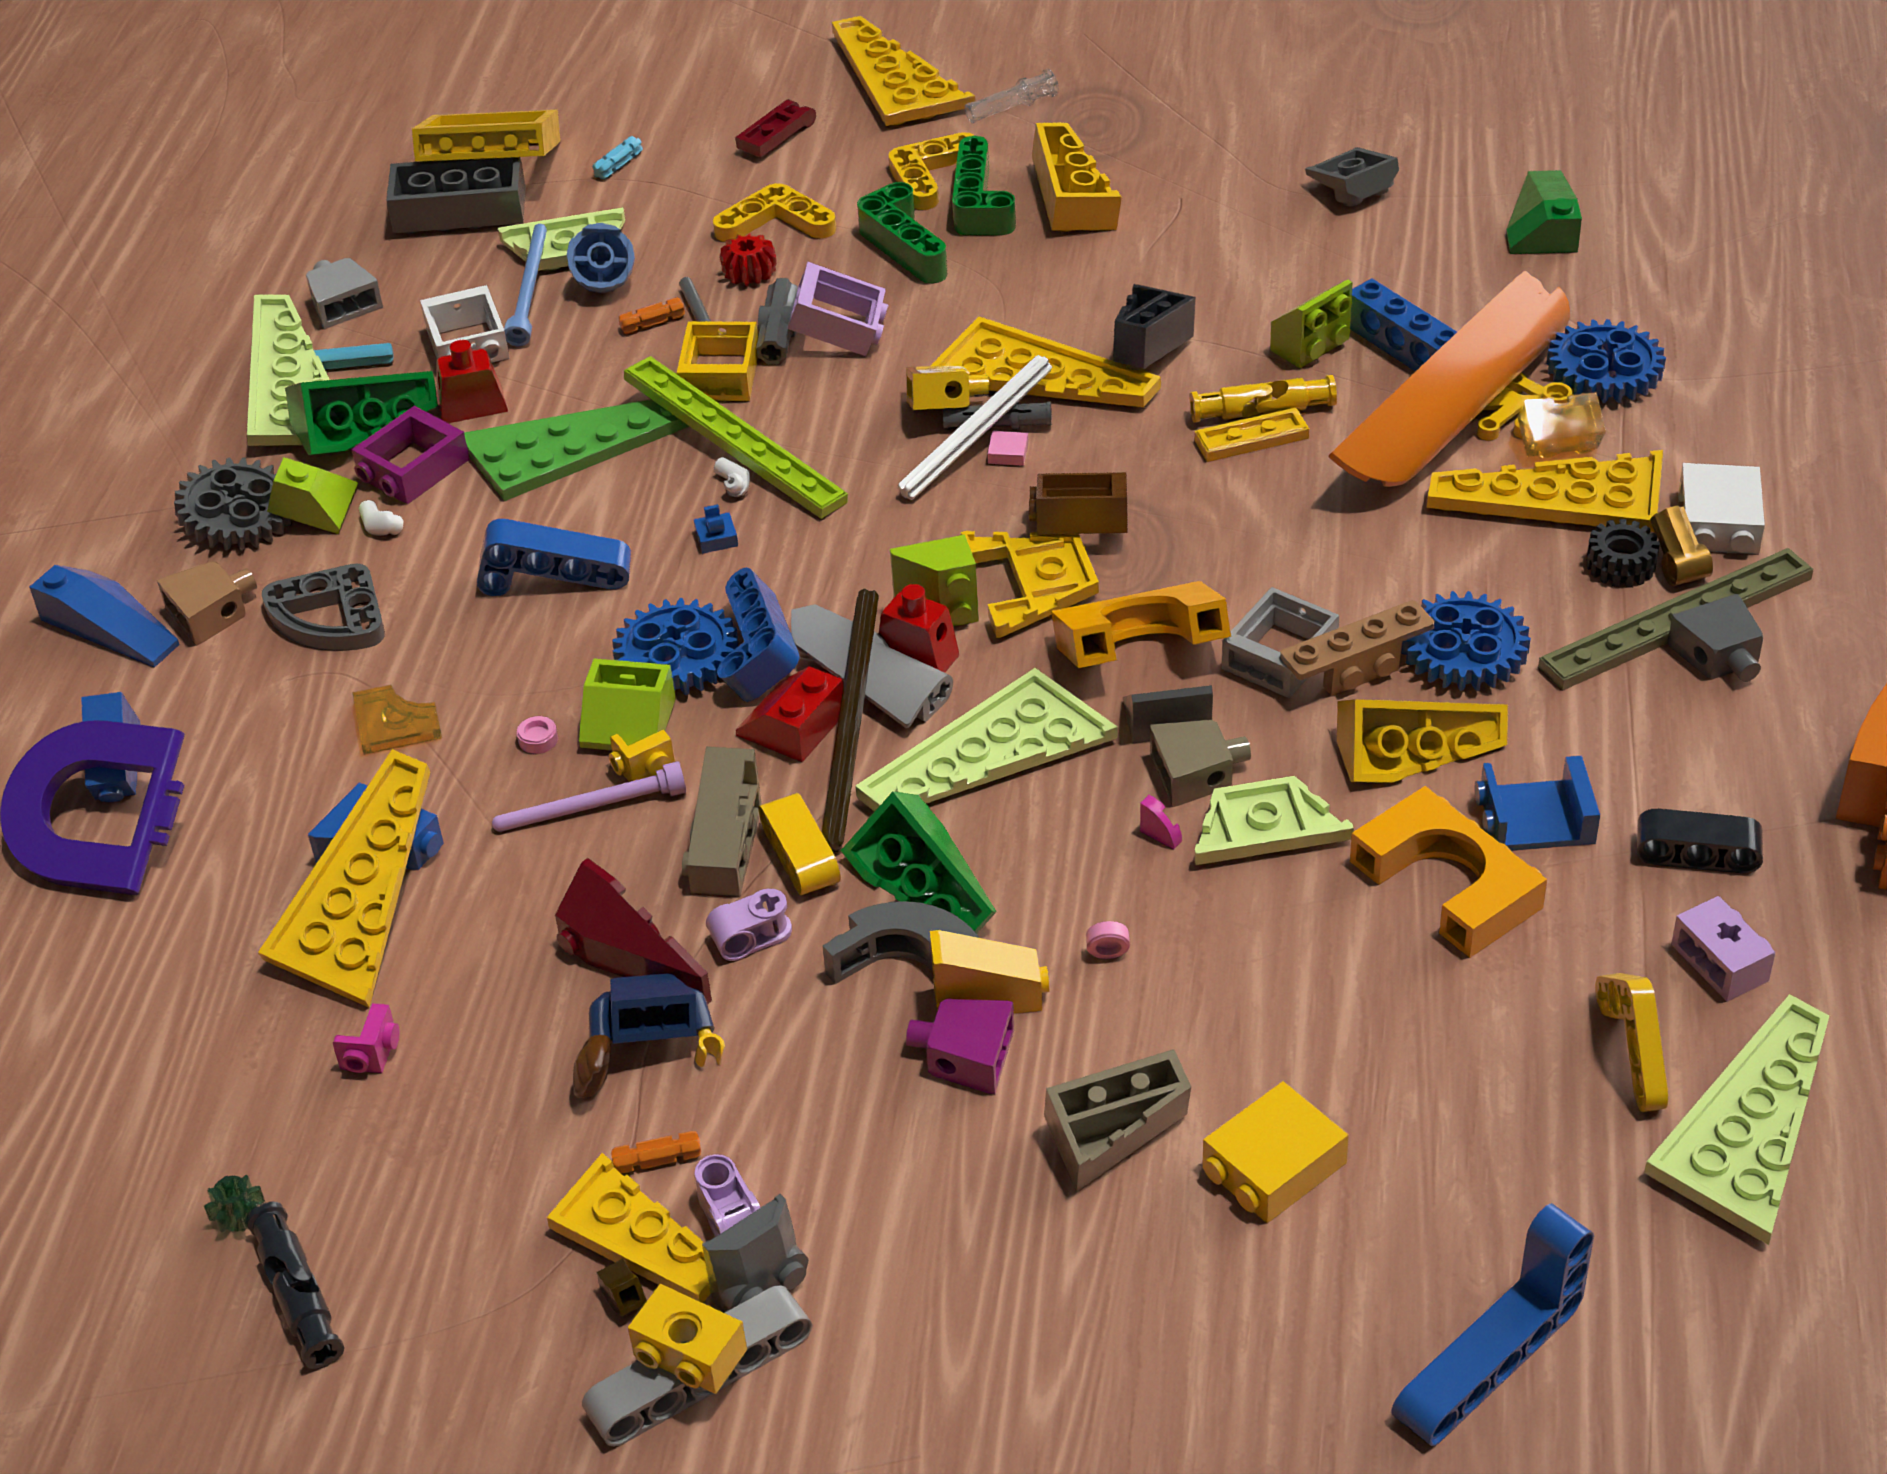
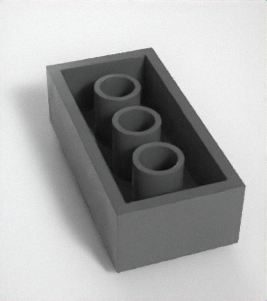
M521 157L390 164L386 202L393 233L413 234L418 231H447L468 227L477 229L483 226H512L524 223L526 185Z

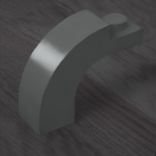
M903 901L876 904L848 915L850 930L835 936L831 941L822 945L825 973L837 984L866 966L881 959L891 957L914 959L932 970L930 931L941 930L979 938V936L954 914L932 905Z

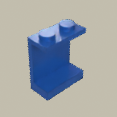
M1582 755L1565 757L1562 780L1497 785L1492 764L1483 763L1481 780L1475 781V800L1478 806L1483 805L1484 831L1499 843L1505 844L1511 851L1596 844L1600 812Z

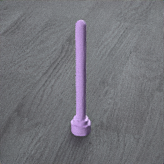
M677 761L663 765V769L656 771L657 775L498 815L492 820V827L496 831L501 832L661 791L662 794L670 793V796L686 793L680 763Z

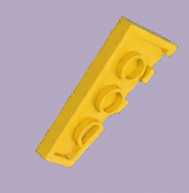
M603 1153L600 1154L547 1216L548 1225L551 1230L613 1262L623 1259L631 1271L658 1285L667 1286L701 1303L711 1294L702 1244L705 1242L686 1226L681 1227L670 1217V1212L658 1201L654 1203L641 1192L640 1185L630 1176H623L613 1166V1162Z

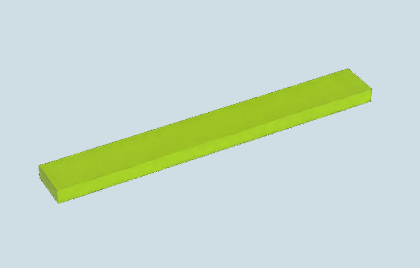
M649 356L624 370V380L819 518L826 517L848 503V493L653 357Z

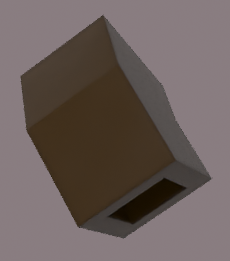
M623 1259L596 1272L601 1292L612 1309L620 1316L632 1312L647 1302L638 1277L630 1271Z

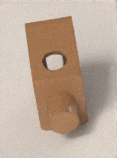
M214 561L157 580L165 609L196 646L242 619L246 611L241 595L257 588L256 581L248 568L229 576L218 562Z

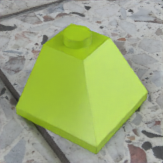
M283 457L273 480L267 512L339 534L358 482Z

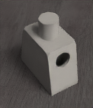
M344 258L330 263L328 260H321L315 264L313 270L308 271L306 274L311 299L324 329L383 308L377 279L351 258Z

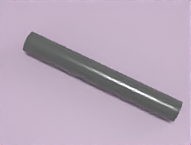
M682 278L679 286L695 320L711 322L691 278Z

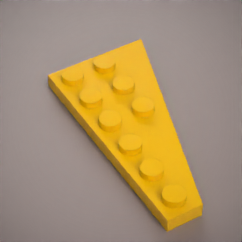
M862 16L832 22V33L885 126L901 125L904 122L920 118L929 119L935 115L976 106L974 94L969 91L965 93L960 91L958 83L952 79L946 81L940 77L938 69L912 51H903L901 44L895 39L887 40L884 38L882 30Z
M980 316L930 365L964 366L969 371V375H988L989 391H999L1034 357L1040 355L1042 357L1045 356L1049 360L1052 369L1026 395L1145 407L1161 389L1160 376L1142 370H1131L1124 364L1113 362L1112 360ZM951 381L946 386L956 387V381Z
M1663 450L1650 451L1649 457L1632 458L1630 453L1616 454V460L1598 462L1593 457L1535 462L1534 468L1516 470L1515 464L1501 466L1500 472L1482 473L1476 468L1433 472L1431 474L1427 508L1479 513L1482 515L1508 516L1519 519L1546 520L1557 523L1592 525L1594 527L1599 524H1603L1606 527L1607 521L1613 520L1616 525L1619 524L1620 519H1626L1627 525H1632V522L1636 521L1640 522V529L1646 525L1651 528L1650 532H1655L1650 518L1658 513Z
M392 749L258 951L262 960L370 1008L430 776V770L426 763Z

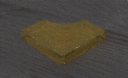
M392 685L352 692L364 755L442 738L435 702L416 703L407 701L395 693Z

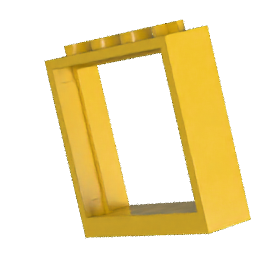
M558 109L432 115L412 128L415 162L545 156L560 142ZM529 143H538L539 150H530Z

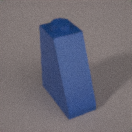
M122 692L81 697L82 722L99 720L141 725L139 718ZM100 767L85 769V786L95 800L117 802L122 800L124 796L136 795L138 772Z
M359 782L308 833L316 863L367 788V785ZM422 808L406 869L419 870L431 857L438 853L444 844L437 815Z

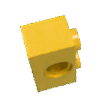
M659 1284L628 1326L633 1355L639 1362L652 1369L659 1367L676 1375L682 1383L691 1388L702 1387L714 1394L718 1392L747 1351L743 1321L662 1284Z

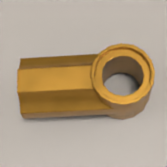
M1678 505L1669 507L1650 518L1663 552L1661 561L1662 571L1666 581L1671 586L1707 578L1712 575L1713 560L1711 554L1704 544H1698L1684 507H1679Z

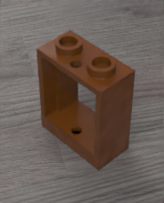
M1126 472L1037 474V486H1030L1029 522H1037V534L1128 533Z

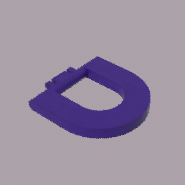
M94 720L62 727L42 738L17 763L3 792L0 809L1 828L4 839L12 854L36 876L57 885L138 895L153 844L168 845L170 836L167 833L158 831L160 829L172 830L180 799L169 796V794H182L185 786L178 780L172 781L185 734L173 728ZM100 767L152 773L131 846L71 840L58 836L51 825L50 807L59 787L75 773L88 768Z

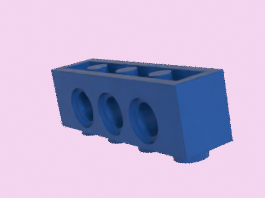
M1373 278L1352 289L1350 330L1415 372L1457 333L1451 327Z

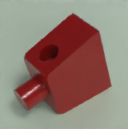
M461 339L452 342L450 345L451 355L442 356L437 359L436 394L441 420L449 424L508 412L501 383L487 351L484 349L472 351L471 343L468 340Z
M910 584L905 586L882 611L878 634L885 639L889 648L944 673L959 657V649L949 609L943 604L926 599L925 589L921 585Z

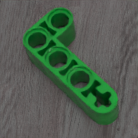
M967 136L960 140L952 197L954 230L961 235H1007L1016 229L1015 197L1007 191H987L989 179L988 141L981 136Z
M904 182L891 183L861 197L857 201L859 233L862 237L919 280L932 284L946 279L948 276L946 244L914 220L913 187L910 184Z

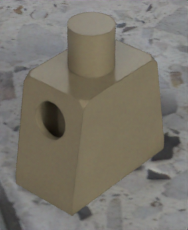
M1213 720L1150 725V755L1172 807L1211 795L1215 788L1231 786L1233 764L1251 759L1248 739L1244 736L1225 740L1217 722Z

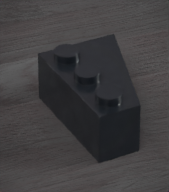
M1134 284L1132 295L1127 296L1126 306H1122L1114 321L1113 362L1126 364V367L1131 370H1143L1194 337L1196 297Z

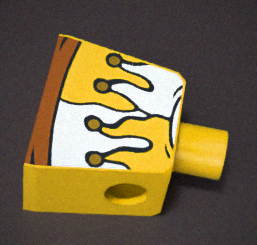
M964 366L906 367L907 403L913 410L969 407V397H986L989 395L988 375H969V371ZM951 381H956V388L952 392H945L946 385Z

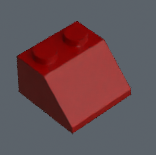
M808 666L780 681L736 729V736L803 762L838 723L843 693V679Z

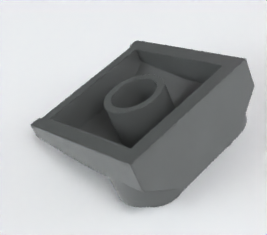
M1355 147L1343 154L1307 167L1305 171L1309 177L1334 189L1336 201L1343 202L1344 206H1355L1362 203V199L1368 196L1381 195L1388 192V188L1394 185V178L1399 172L1397 157Z
M781 1194L775 1196V1199L712 1240L702 1244L711 1299L723 1313L774 1286H784L791 1290L797 1287L806 1276L809 1260L797 1246L786 1199Z

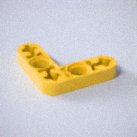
M967 132L956 133L900 146L889 152L890 172L896 182H904L913 187L915 209L929 210L938 205V185L929 171L956 165L960 140L974 134Z
M775 183L760 189L717 214L713 218L715 238L726 242L728 239H736L738 234L745 236L777 217L810 237L823 239L835 234L836 220L832 210L785 184Z
M1624 973L1598 976L1595 982V991L1601 1013L1604 1016L1624 1020L1633 1091L1639 1110L1641 1112L1666 1109L1668 1106V1088L1656 999L1650 980L1647 977Z

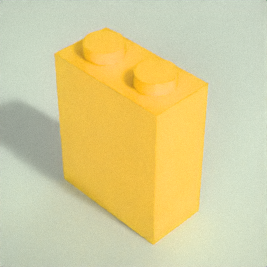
M1282 1081L1203 1139L1202 1168L1211 1181L1216 1184H1222L1235 1195L1239 1204L1246 1211L1254 1212L1268 1224L1347 1163L1349 1134Z

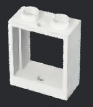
M487 285L420 300L426 330L437 359L442 356L451 355V343L461 339L475 342L471 344L472 351L478 349L486 350L491 362L509 359L505 331ZM455 304H461L460 307L454 308ZM487 322L490 330L442 342L439 334Z

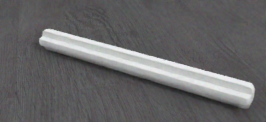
M1037 355L898 484L901 495L910 500L916 498L1051 371L1052 366L1045 356Z

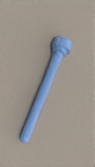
M543 224L534 226L515 314L506 321L504 327L506 342L514 346H524L529 343L531 338L532 325L528 319V314L547 232Z

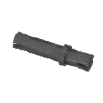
M1018 401L992 427L1012 426V429H1020L1021 425H1052L1051 402L1019 404ZM983 405L943 408L944 429L959 428Z

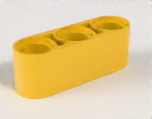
M799 793L758 806L763 830L799 895H804L841 881L839 866L833 851Z

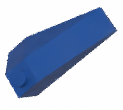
M54 565L29 586L41 621L154 668L180 645L178 639L118 582L92 571Z

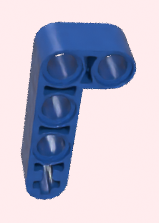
M496 519L491 521L486 527L480 553L477 586L486 595H504L511 587L514 572L600 588L619 589L627 585L629 581L631 549L625 542L617 539L509 519Z
M745 567L735 572L725 587L744 643L721 661L717 675L743 701L749 702L761 696L796 667L800 657L775 593L751 568Z

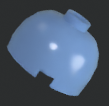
M596 223L585 226L581 232L577 233L575 237L573 236L567 250L570 273L576 282L588 291L597 293L613 292L623 286L632 274L635 262L633 245L629 238L614 225Z

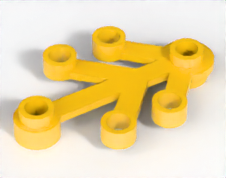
M1520 373L1483 409L1497 411L1489 417L1479 420L1477 435L1482 440H1495L1499 437L1500 427L1521 410L1535 408L1527 416L1517 417L1514 423V435L1520 439L1533 438L1536 434V425L1549 415H1561L1572 410L1575 403L1572 389L1568 385L1558 382L1542 386L1527 379L1523 373ZM1524 391L1529 395H1520V393Z

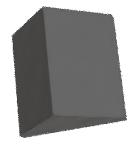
M1212 685L1124 696L1123 705L1132 743L1150 742V725L1212 720Z

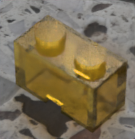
M1597 392L1567 396V403L1555 404L1554 398L1525 401L1519 413L1518 422L1526 456L1539 455L1541 458H1550L1562 452L1575 451L1576 453L1583 454L1598 448L1606 433V428Z

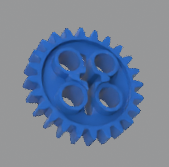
M1591 319L1590 326L1577 322V329L1566 326L1565 334L1557 332L1555 340L1550 341L1546 364L1548 365V373L1553 374V382H1562L1570 388H1574V396L1586 393L1588 401H1591L1595 396H1600L1602 403H1606L1608 397H1613L1615 401L1621 403L1622 396L1635 400L1636 392L1646 396L1648 388H1657V382L1662 381L1666 357L1663 356L1664 348L1658 347V339H1649L1650 332L1637 333V325L1627 329L1624 328V321L1614 326L1609 319L1605 320L1604 325H1599L1595 319Z
M1451 591L1450 599H1445L1441 595L1435 594L1434 604L1425 599L1422 600L1421 607L1435 621L1434 629L1402 641L1401 654L1407 655V665L1416 664L1415 673L1417 675L1428 672V682L1431 683L1438 678L1443 679V688H1447L1451 682L1457 683L1459 691H1463L1466 684H1472L1473 688L1479 691L1482 682L1495 688L1496 678L1509 682L1510 673L1519 674L1521 665H1526L1531 640L1528 637L1529 626H1523V616H1514L1515 608L1513 606L1501 609V599L1495 600L1492 603L1487 602V594L1481 595L1479 599H1473L1471 591H1467L1464 598H1459L1454 591Z
M679 598L676 605H671L667 599H664L663 605L660 608L650 603L648 604L649 612L644 613L640 610H635L636 620L625 618V628L616 629L617 638L612 640L614 660L671 665L674 691L681 689L684 695L689 694V687L692 686L703 691V682L705 681L717 684L719 664L729 653L738 647L739 643L737 628L733 627L732 618H725L723 609L714 612L712 603H708L700 608L698 599L692 601L690 605H685L683 598Z

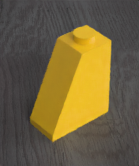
M941 930L930 931L933 983L937 1011L940 1002L945 999L1013 1002L1014 1014L1042 1011V993L1050 992L1047 966L1039 967L1036 949Z

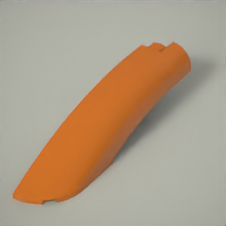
M1526 270L1521 275L1519 274L1392 393L1328 457L1343 470L1365 482L1372 478L1382 481L1383 486L1388 487L1399 486L1409 482L1550 345L1551 340H1555L1557 332L1562 333L1565 330L1570 319V306L1565 293L1558 287L1549 294L1543 288L1541 282L1532 277Z

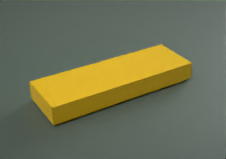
M1291 408L1196 430L1194 441L1205 460L1210 462L1309 439L1310 429L1297 408Z

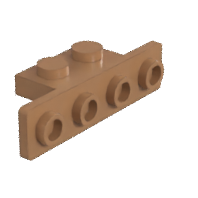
M1411 600L1282 649L1280 651V659L1299 680H1304L1324 672L1323 687L1333 696L1398 671L1402 641L1433 630L1435 621L1417 601Z

